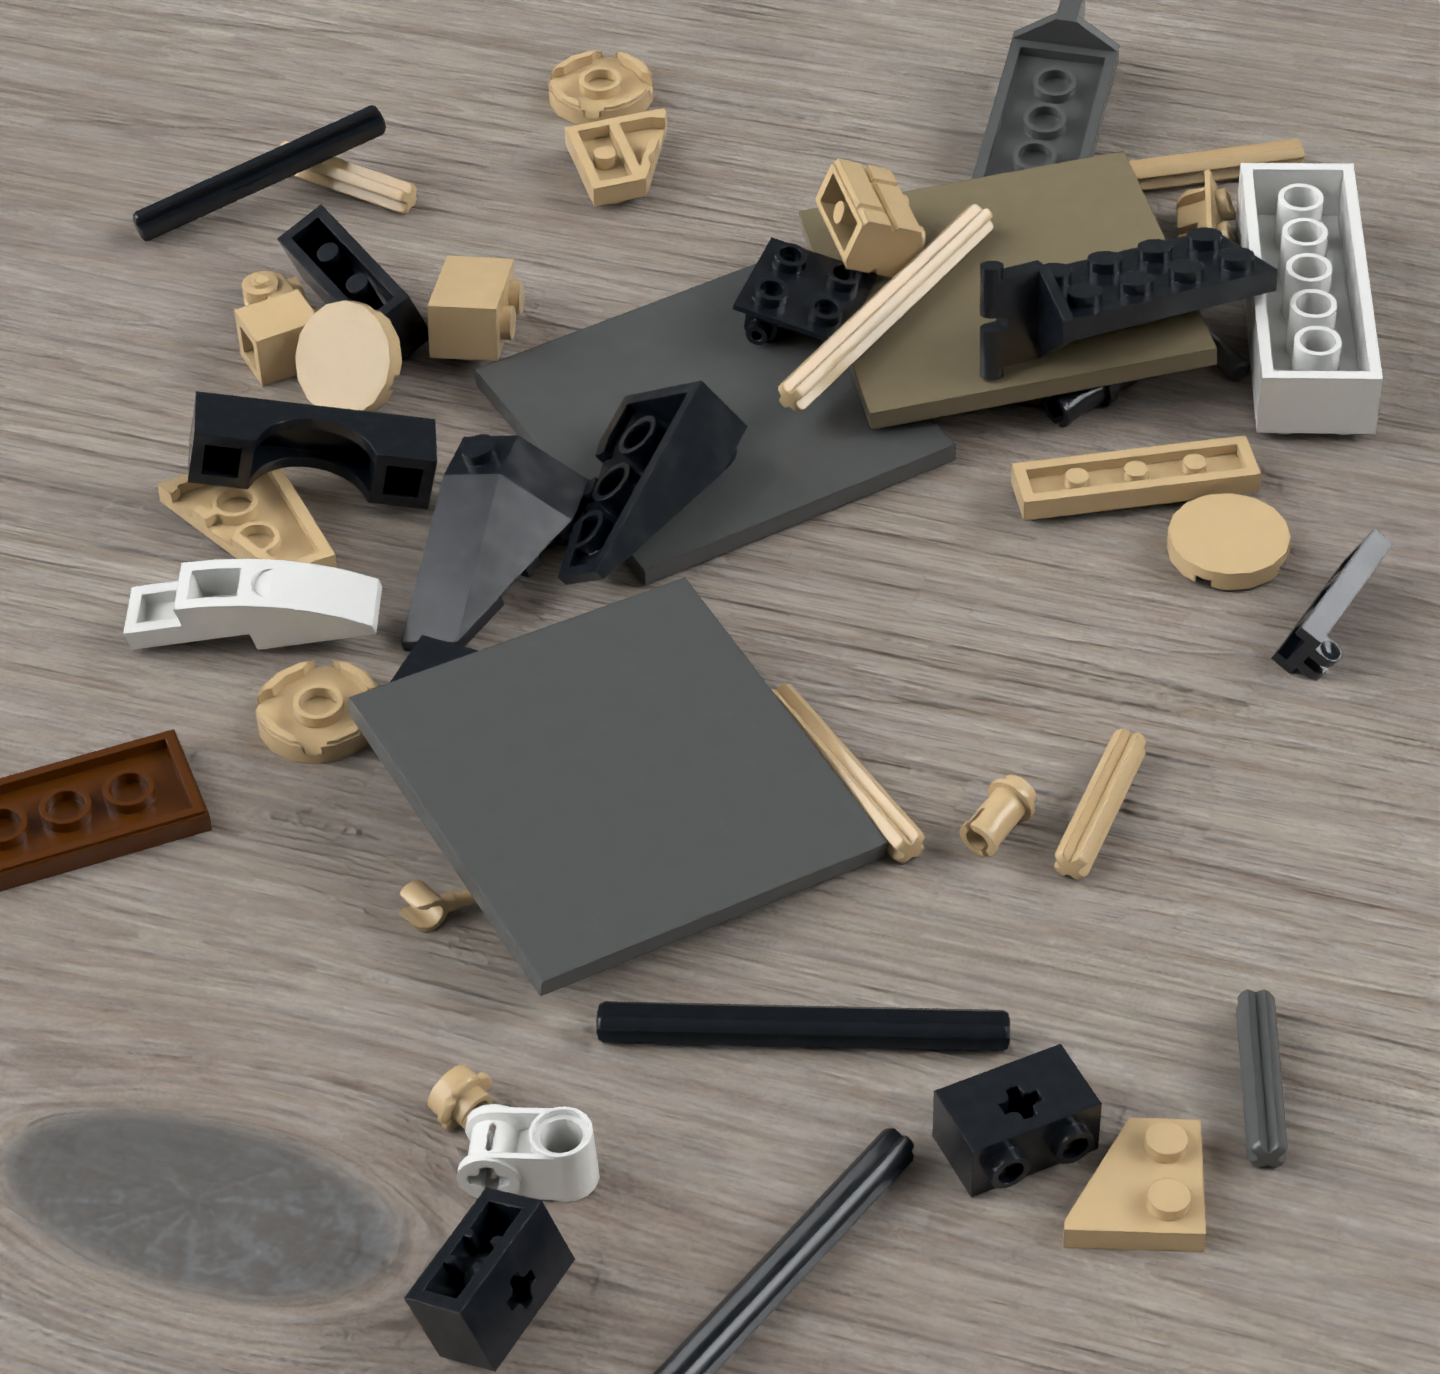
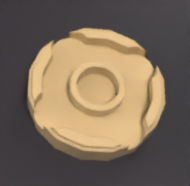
M597 50L576 54L556 65L551 72L550 83L548 82L549 103L558 116L574 124H584L645 112L653 101L652 72L643 61L623 52H615L616 58L602 57V51Z
M347 300L326 304L310 316L299 335L295 354L297 378L306 398L313 405L374 412L383 406L394 391L389 389L393 384L394 376L400 375L402 365L400 339L390 319L381 311H376L368 306V304Z
M1208 494L1186 502L1173 514L1168 527L1166 546L1171 563L1183 576L1195 582L1196 576L1211 580L1212 588L1226 591L1242 590L1267 583L1280 573V566L1287 561L1291 536L1287 521L1274 507L1254 497L1239 494Z
M315 660L297 663L277 672L262 686L257 697L258 706L256 709L259 737L272 752L290 761L309 764L340 761L361 751L369 744L348 713L349 697L379 686L366 671L348 662L332 660V667H316Z

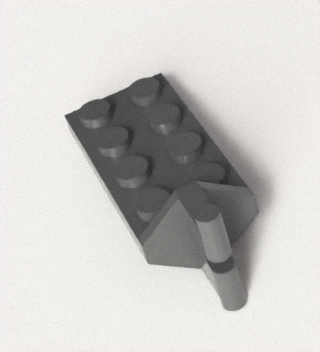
M1060 0L1056 13L1014 31L972 179L1094 157L1119 62L1120 45L1084 19L1086 0Z

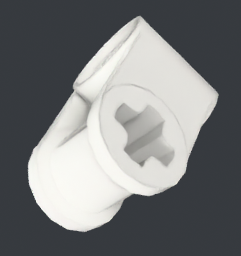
M490 1104L473 1109L467 1116L465 1133L470 1140L468 1156L459 1163L457 1182L460 1188L467 1194L478 1198L487 1187L538 1200L572 1202L588 1196L596 1188L600 1175L593 1126L588 1116L577 1108L566 1106L522 1108ZM492 1125L496 1126L494 1137L491 1130H489ZM492 1169H494V1173L498 1176L495 1180L491 1179Z

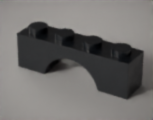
M196 391L189 438L187 483L249 489L256 479L270 471L286 467H309L331 472L346 479L361 491L368 503L428 509L437 466L435 419Z

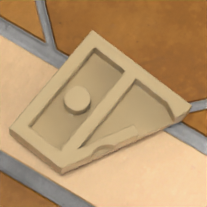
M665 108L564 127L566 147L594 207L606 204H620L626 200L647 196L667 132V112Z

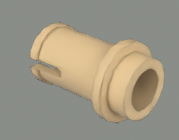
M1010 774L1004 778L995 779L987 788L988 798L970 820L966 821L960 828L959 833L963 843L974 853L983 857L987 854L989 857L993 856L998 850L999 845L1016 824L1028 821L1034 814V803L1037 799L1036 792L1026 780L1017 775Z

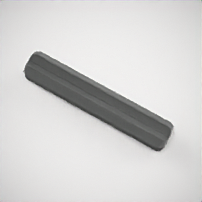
M1247 989L1237 997L1238 1006L1236 1008L1247 1159L1253 1166L1258 1168L1266 1165L1277 1168L1286 1161L1288 1144L1275 998L1265 989L1258 992Z

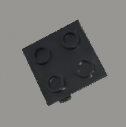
M771 237L736 299L733 310L746 314L744 321L745 334L747 339L755 345H763L773 341L778 333L779 326L826 341L864 305L878 275L872 271L866 273L847 269L843 261L807 250L797 244L787 243Z

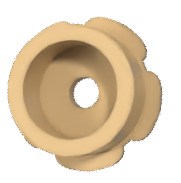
M460 1064L448 1070L437 1081L429 1095L428 1107L438 1115L437 1120L442 1124L444 1130L452 1131L458 1125L466 1129L467 1116L473 1109L493 1103L492 1096L486 1092L491 1087V1078L486 1072H480L477 1075L465 1064Z

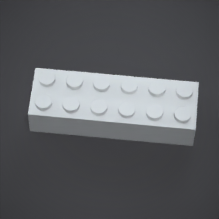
M1240 163L1236 206L1238 245L1253 251L1255 256L1277 269L1276 291L1244 299L1256 433H1277L1283 435L1292 433L1376 434L1383 376L1354 163Z

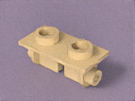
M1210 169L1204 170L1205 187L1185 191L1176 202L1177 229L1180 235H1177V238L1187 236V233L1192 229L1208 227L1221 231L1223 236L1236 243L1234 232L1229 221L1236 219L1230 192L1227 187L1218 189Z

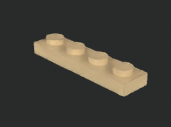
M1246 435L1011 463V484L1023 521L1148 505L1170 504L1194 500L1208 494L1255 493L1260 491L1261 472Z

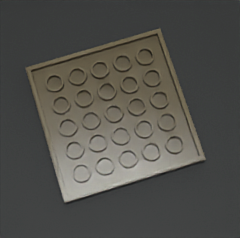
M1121 151L902 192L909 199V207L918 225L924 228V248L972 204H977L982 209L988 208L992 212L993 217L990 220L993 224V230L849 368L871 430L1212 366L1217 364V347L1200 311L1196 310L1074 340L1049 356L1003 367V377L1000 379L986 380L980 377V326L984 323L996 321V318L988 319L980 316V264L982 262L999 261L1004 264V268L1036 260L1043 264H1069L1086 260L1089 254L1097 251L1119 252L1136 248L1144 240H1166L1125 152ZM812 208L799 211L800 228L808 250L843 261L819 209ZM878 275L865 303L892 278Z

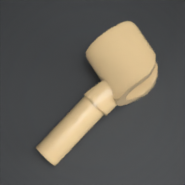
M415 880L405 885L400 892V896L411 906L401 909L399 914L416 929L427 933L437 929L444 922L448 912L477 904L468 889L456 892L449 891L438 895L422 880Z

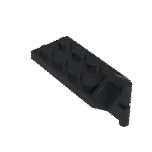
M1208 227L1192 229L1187 233V236L1170 240H1144L1138 244V247L1124 251L1093 252L1088 255L1086 260L1069 264H1043L1036 260L1004 268V264L999 261L982 262L980 264V316L988 319L996 318V321L984 323L980 326V377L986 380L1000 379L1003 377V367L1049 356L1074 340L1274 292L1277 290V269L1255 256L1253 251L1243 248L1223 236L1221 231Z

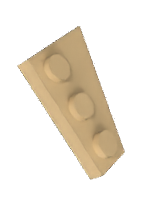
M282 468L260 476L249 489L187 483L188 474L157 483L161 503L236 559L286 560L337 568L336 554Z

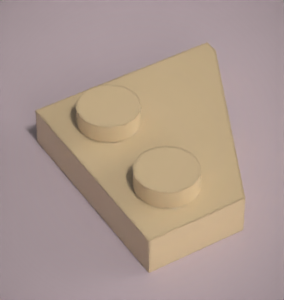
M1129 1117L1066 1217L1063 1231V1248L1204 1252L1206 1219L1201 1119Z

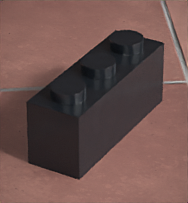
M322 204L277 238L302 279L326 304L344 300L357 301L368 304V306L376 311H381L389 318L400 339L402 361L429 340L428 326L409 295Z

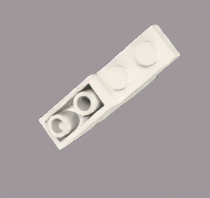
M214 559L181 563L178 581L131 588L123 635L132 650L250 634L257 650L374 635L377 633L382 585L377 578L349 570L295 561Z

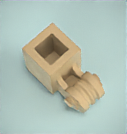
M274 271L254 272L244 278L241 284L245 306L235 309L234 312L240 354L263 387L297 375L295 354L299 335L310 316L320 308H311L307 302L303 286L296 276L285 279L281 274Z

